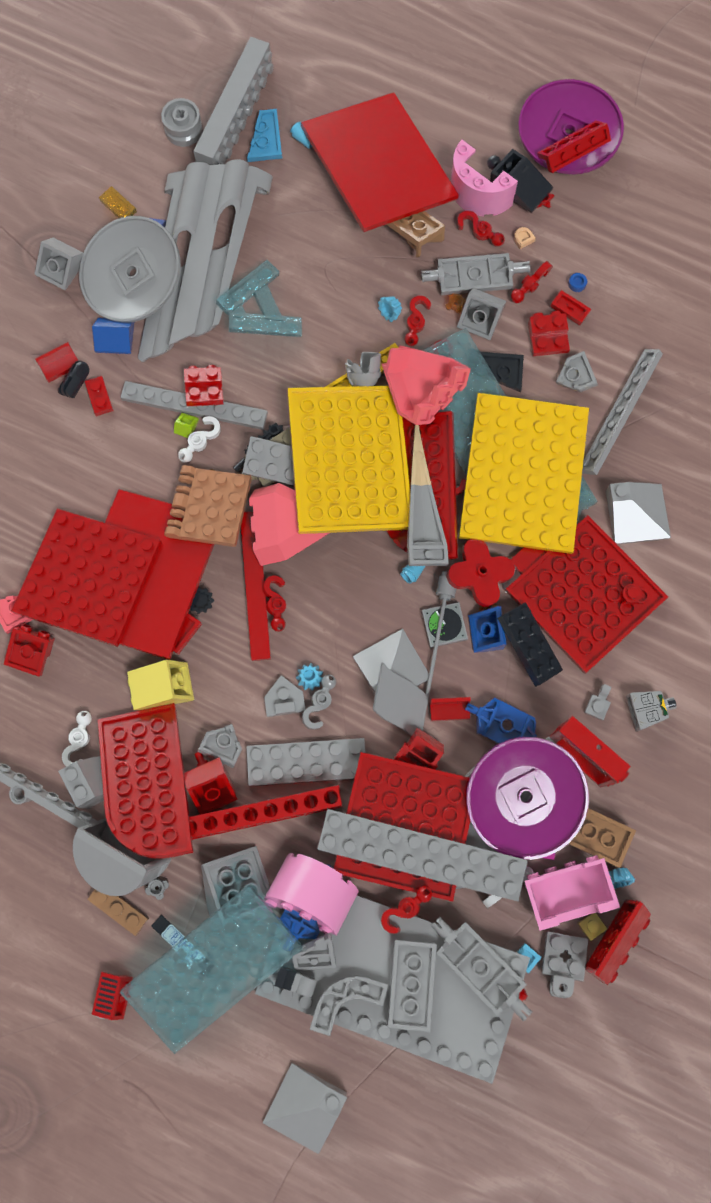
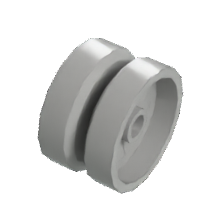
M184 98L173 99L163 107L161 113L166 137L176 146L186 147L193 145L200 139L203 132L198 107L191 100Z

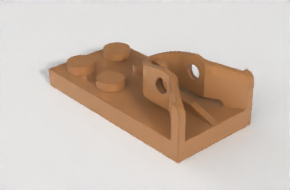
M425 211L386 224L406 238L407 243L416 250L417 258L421 255V246L424 244L444 241L445 225Z
M588 808L582 827L570 841L569 845L590 855H598L599 859L604 858L605 862L620 868L636 830Z

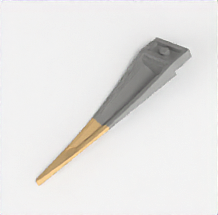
M415 425L407 538L409 566H447L449 564L447 542L434 498L419 425Z

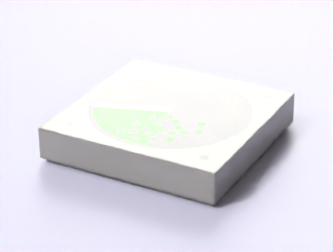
M459 602L445 606L438 646L468 640ZM441 606L422 610L430 648H433L435 645Z

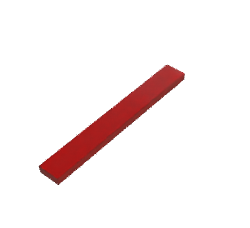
M244 512L241 533L251 661L271 660L266 596L262 590V584L265 581L264 566L260 565L253 551V543L256 542L255 532L251 531L250 517L254 516L253 512Z

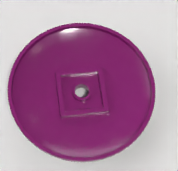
M563 79L541 86L527 98L520 112L518 131L526 152L538 164L547 168L546 160L538 158L537 152L570 135L565 130L571 129L573 132H576L596 120L607 123L611 137L610 142L556 171L563 174H582L600 168L615 155L622 141L624 122L617 103L606 91L586 81Z
M537 737L513 738L490 749L473 769L466 793L469 818L481 839L495 851L521 859L546 857L569 844L584 823L589 803L587 781L574 757L554 742ZM529 791L531 798L528 801H522L520 798L522 792Z

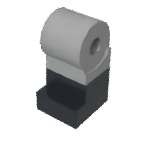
M282 966L274 986L312 997L317 980Z

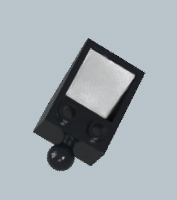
M514 149L502 161L496 155L490 156L487 160V166L492 170L490 182L493 183L503 171L517 180L513 202L530 213L553 190V186L529 159Z

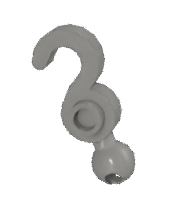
M332 675L323 676L321 680L322 690H318L312 695L311 702L313 706L308 707L302 713V722L308 729L315 730L323 726L322 721L312 723L309 720V714L324 710L331 704L332 699L329 690L336 686V679Z

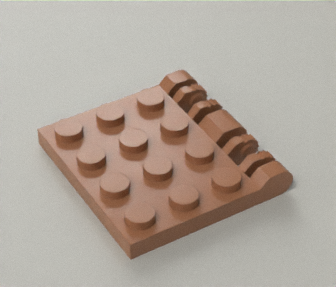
M183 465L178 481L192 486L191 488L187 486L176 487L178 493L174 495L172 508L174 509L170 510L171 516L183 518V521L168 520V526L164 535L174 539L236 547L252 480L251 475L198 469Z

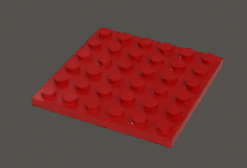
M57 508L11 611L15 614L118 647L162 542L156 538Z
M589 515L576 525L574 551L572 554L547 551L505 589L518 605L526 602L539 627L584 674L594 667L668 598L665 592ZM629 584H635L642 590V597L636 603H628L622 596L623 589Z
M361 752L346 814L466 844L471 821L466 804L467 786L470 778ZM337 855L334 870L343 876L417 893L419 887L427 886L432 891V897L452 902L454 900L456 885Z

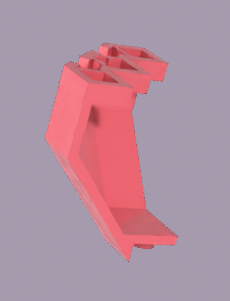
M399 345V348H390L387 363L382 364L398 414L415 425L430 424L435 419L434 415L440 409L444 410L453 400L452 396L458 390L462 391L466 387L471 368L453 358Z
M277 483L255 489L249 498V505L253 507L254 516L250 517L251 531L255 532L256 542L253 543V551L261 566L285 561L329 534H298L295 490Z

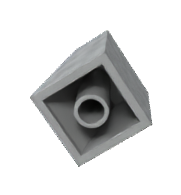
M100 756L75 761L58 771L76 807L88 810L104 801Z

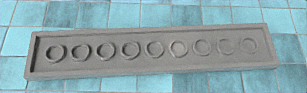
M327 809L317 849L514 901H519L528 861Z

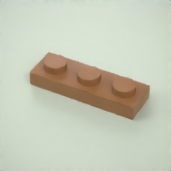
M94 890L87 899L134 936L138 935L149 919L120 896H110Z

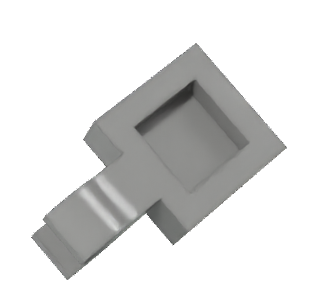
M604 684L601 686L598 696L592 694L584 713L603 721L611 703L606 700L611 687Z

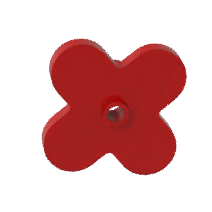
M470 539L462 548L464 561L454 563L448 569L447 581L456 589L468 588L471 590L474 600L480 606L491 607L500 598L498 583L510 580L515 573V566L505 556L491 557L488 546L484 541Z

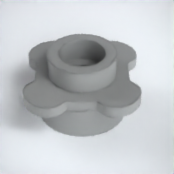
M156 878L149 883L145 893L155 896L157 900H161L164 898L163 893L169 887V883L166 880L162 881Z

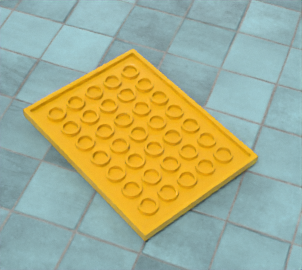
M389 386L288 388L287 396L298 534L408 530L410 486L403 419L397 412Z
M478 393L459 538L572 554L574 551L589 408Z

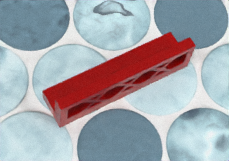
M596 120L537 152L538 158L546 160L548 172L554 173L610 142L611 137L608 124Z

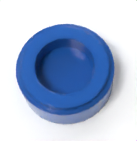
M582 273L571 275L568 282L569 288L574 292L583 291L587 285L586 276Z

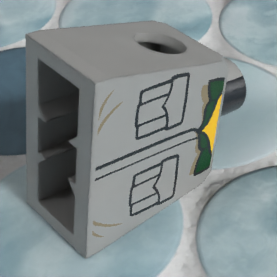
M661 691L635 692L626 696L636 732L668 719V710L677 708L674 697L664 699Z

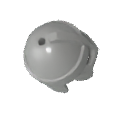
M362 352L360 366L347 359L345 367L348 381L352 387L374 386L377 383L378 378L381 377L380 353Z

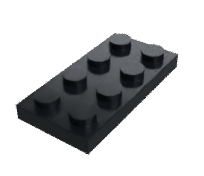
M526 602L497 618L535 687L563 671Z

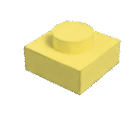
M596 913L589 914L577 923L589 941H592L607 930Z

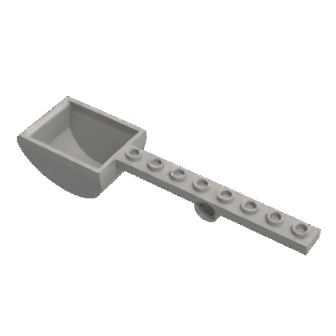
M0 763V781L11 787L9 797L13 803L23 804L34 801L78 827L73 840L74 861L81 876L95 890L110 896L129 894L158 878L170 864L171 858H148L133 853L117 840L110 830L106 818L99 821L93 819L92 815L88 812L76 809L73 803L61 800L56 793L44 790L43 786L39 783L29 781L24 774L16 773L11 770L10 766Z

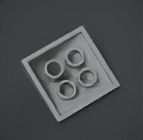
M624 482L608 486L605 492L613 540L616 544L671 538L662 484Z
M403 629L353 656L374 695L376 693L381 662L392 672L412 682L417 687L427 682L429 678L427 669Z
M256 846L201 865L207 909L213 927L269 907L265 904L264 897L270 885Z
M292 1063L263 1124L319 1154L347 1099V1092Z

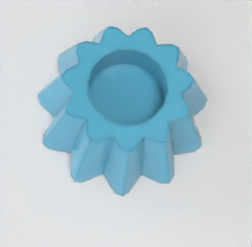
M394 296L380 298L378 309L381 311V316H384L385 320L389 319L390 322H393L401 313V303Z
M312 663L308 666L303 665L302 669L298 670L299 675L296 676V679L299 680L298 685L303 686L304 690L309 688L313 691L315 687H320L319 682L322 680L323 672L319 671V666L314 667Z
M627 868L609 871L614 889L635 883V878Z

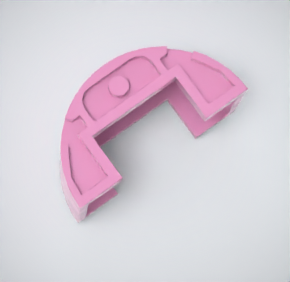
M461 140L455 149L451 183L459 194L458 199L455 200L456 203L465 211H472L477 216L489 214L494 216L505 212L513 204L518 181L503 171L493 183L465 163L476 150Z
M290 853L284 860L264 900L266 905L274 909L279 907L290 912L295 910L299 912L302 918L308 921L311 919L317 921L319 930L322 933H332L337 936L359 891L350 880L346 883L343 881L341 873L326 864L301 854L294 857V854Z
M598 855L586 858L587 862L576 864V861H571L564 864L565 868L557 870L556 866L544 869L545 873L541 875L538 872L526 875L527 880H525V884L539 930L558 926L561 922L596 912L603 913L620 908L604 858L599 859Z

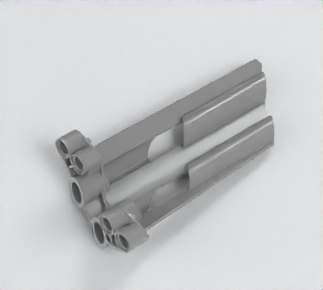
M238 159L220 165L193 162L187 165L184 171L168 174L164 193L172 195L165 228L172 235L176 243L178 234L185 230L191 233V240L186 264L180 268V275L174 292L156 313L146 318L138 359L141 362L168 352L175 343L189 336L198 337L204 335L219 324L254 196L256 193L270 194L272 175L257 167L249 166L248 162ZM234 205L236 212L230 241L223 248L213 250L212 246L219 216L227 206Z

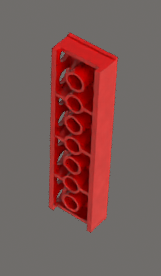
M339 785L189 817L192 840L324 812L327 809L342 808Z

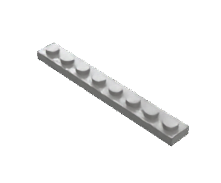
M645 349L583 461L582 474H598L663 355L660 349Z
M125 381L120 397L122 401L203 418L212 416L218 421L264 430L268 415L267 410L224 402V405L186 407L185 393Z

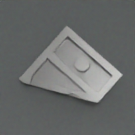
M327 933L292 950L295 971L336 968V957L331 933Z

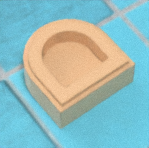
M525 227L517 229L514 235V241L519 249L535 242L536 239L533 233Z

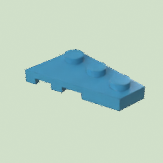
M277 109L260 110L247 161L282 159Z

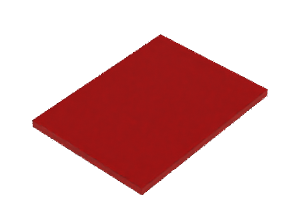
M394 92L301 122L302 130L363 232L457 200L459 197L458 192Z
M118 489L105 523L156 538L162 542L119 645L170 660L214 544L166 537L164 534L168 526V520L183 521V518H176L170 515V510L174 509L172 504Z

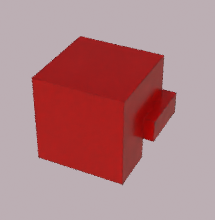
M417 727L408 742H405L400 748L394 760L436 770L438 761L444 754V745Z

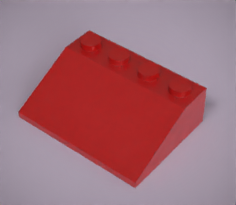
M627 899L624 901L585 965V971L606 985L615 981L618 976L617 970L619 966L626 963L629 958L627 953L631 947L634 948L640 939L638 935L650 923L649 917L651 913L642 902Z

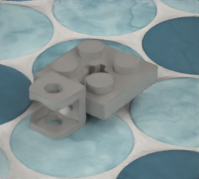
M546 932L541 974L550 976L549 992L551 996L564 999L569 998L573 994L574 981H584L588 939ZM564 951H567V954L570 955V959H567L566 962H563V958L560 957V954L564 953ZM560 985L563 986V992L559 989Z

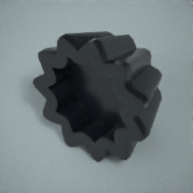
M198 587L191 604V611H196L197 614H200L201 612L207 613V609H212L211 604L215 601L211 598L213 593L208 592L207 588L202 590Z

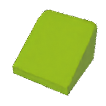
M181 413L174 423V433L188 438L194 432L199 418Z

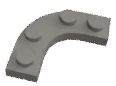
M348 977L336 982L321 996L310 1030L331 1036L336 1015L343 1004L353 999H359L383 1006L389 985L365 977Z

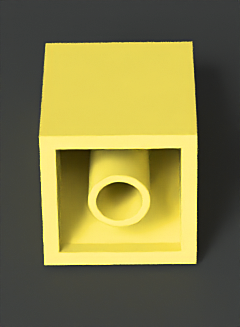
M164 660L127 672L128 685L131 691V703L134 710H144L194 700L187 662Z

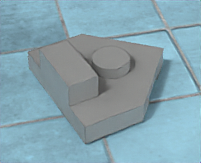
M584 351L566 359L564 367L556 380L557 384L578 392L598 386Z
M283 676L279 677L264 697L267 717L300 713L305 710L303 691Z
M232 724L206 732L198 748V752L206 755V759L212 761L220 757L223 765L225 764L231 768L235 766L242 750Z

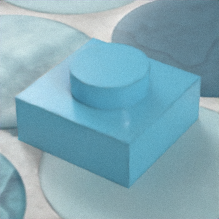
M526 943L517 952L530 957L526 970L529 974L541 959V956Z

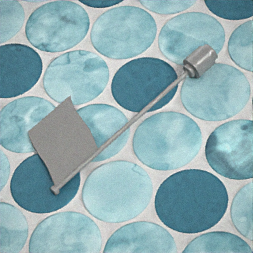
M442 572L437 585L436 595L443 601L426 694L415 684L395 674L381 662L373 711L382 719L403 729L410 736L413 735L417 727L423 731L446 601L455 598L456 588L452 587L447 581V572Z

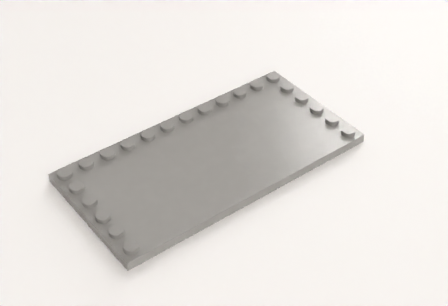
M356 896L337 936L332 934L336 968L297 971L317 980L313 996L307 997L274 986L280 967L285 966L295 970L292 950L315 940L296 939L291 951L288 950V947L285 948L283 946L290 936V932L280 920L255 992L256 995L314 1016L317 1004L323 993L330 986L344 978L365 977L388 984L383 1006L359 999L347 1001L340 1007L334 1024L493 1084L514 1011L510 1007H506L497 1016L437 953L431 1032L388 1028L395 940L437 944V952L444 945V939L431 927L433 922L416 916L413 918H401L391 915L389 918L390 924L401 929L400 932L391 934L381 924L382 914L391 907ZM320 931V933L318 934L317 938H319V937H321V936H323V935H325V934ZM486 942L524 980L530 957Z

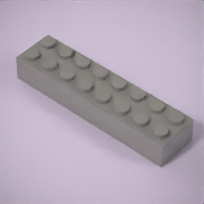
M250 36L193 151L196 162L220 165L225 164L227 158L231 157L234 144L238 143L239 134L246 126V119L248 116H251L253 105L259 100L260 91L265 87L267 77L273 71L274 65L271 59L270 43Z

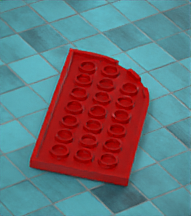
M446 411L436 413L434 415L435 419L430 424L419 425L434 498L447 542L448 559L458 558L454 413ZM402 417L411 491L415 424ZM386 530L396 545L408 553V530Z
M175 703L98 719L104 809L107 823L114 836L128 850L148 858H171L194 853Z

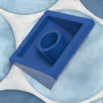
M98 318L92 326L95 353L131 354L134 322H117L106 318Z
M501 606L469 615L474 653L503 650L507 645L505 631L497 619L502 616Z

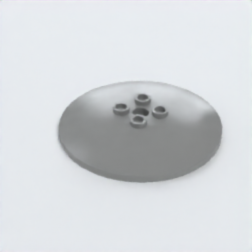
M128 216L105 225L90 240L80 262L79 282L85 300L99 315L117 322H136L156 313L169 300L179 279L181 263L177 244L165 227L147 217ZM132 269H136V274L134 276H130V271Z

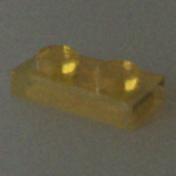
M112 186L99 197L100 202L119 219L133 216L137 212L136 208Z

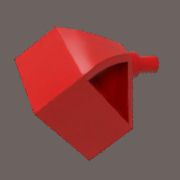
M195 753L194 755L198 763L196 764L197 767L184 773L186 789L200 815L238 800L233 783L220 757L208 762L204 759L202 753Z

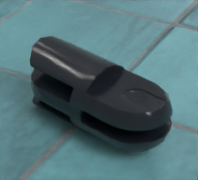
M76 361L71 366L58 388L60 395L70 398L76 397L89 375L90 370L86 362Z

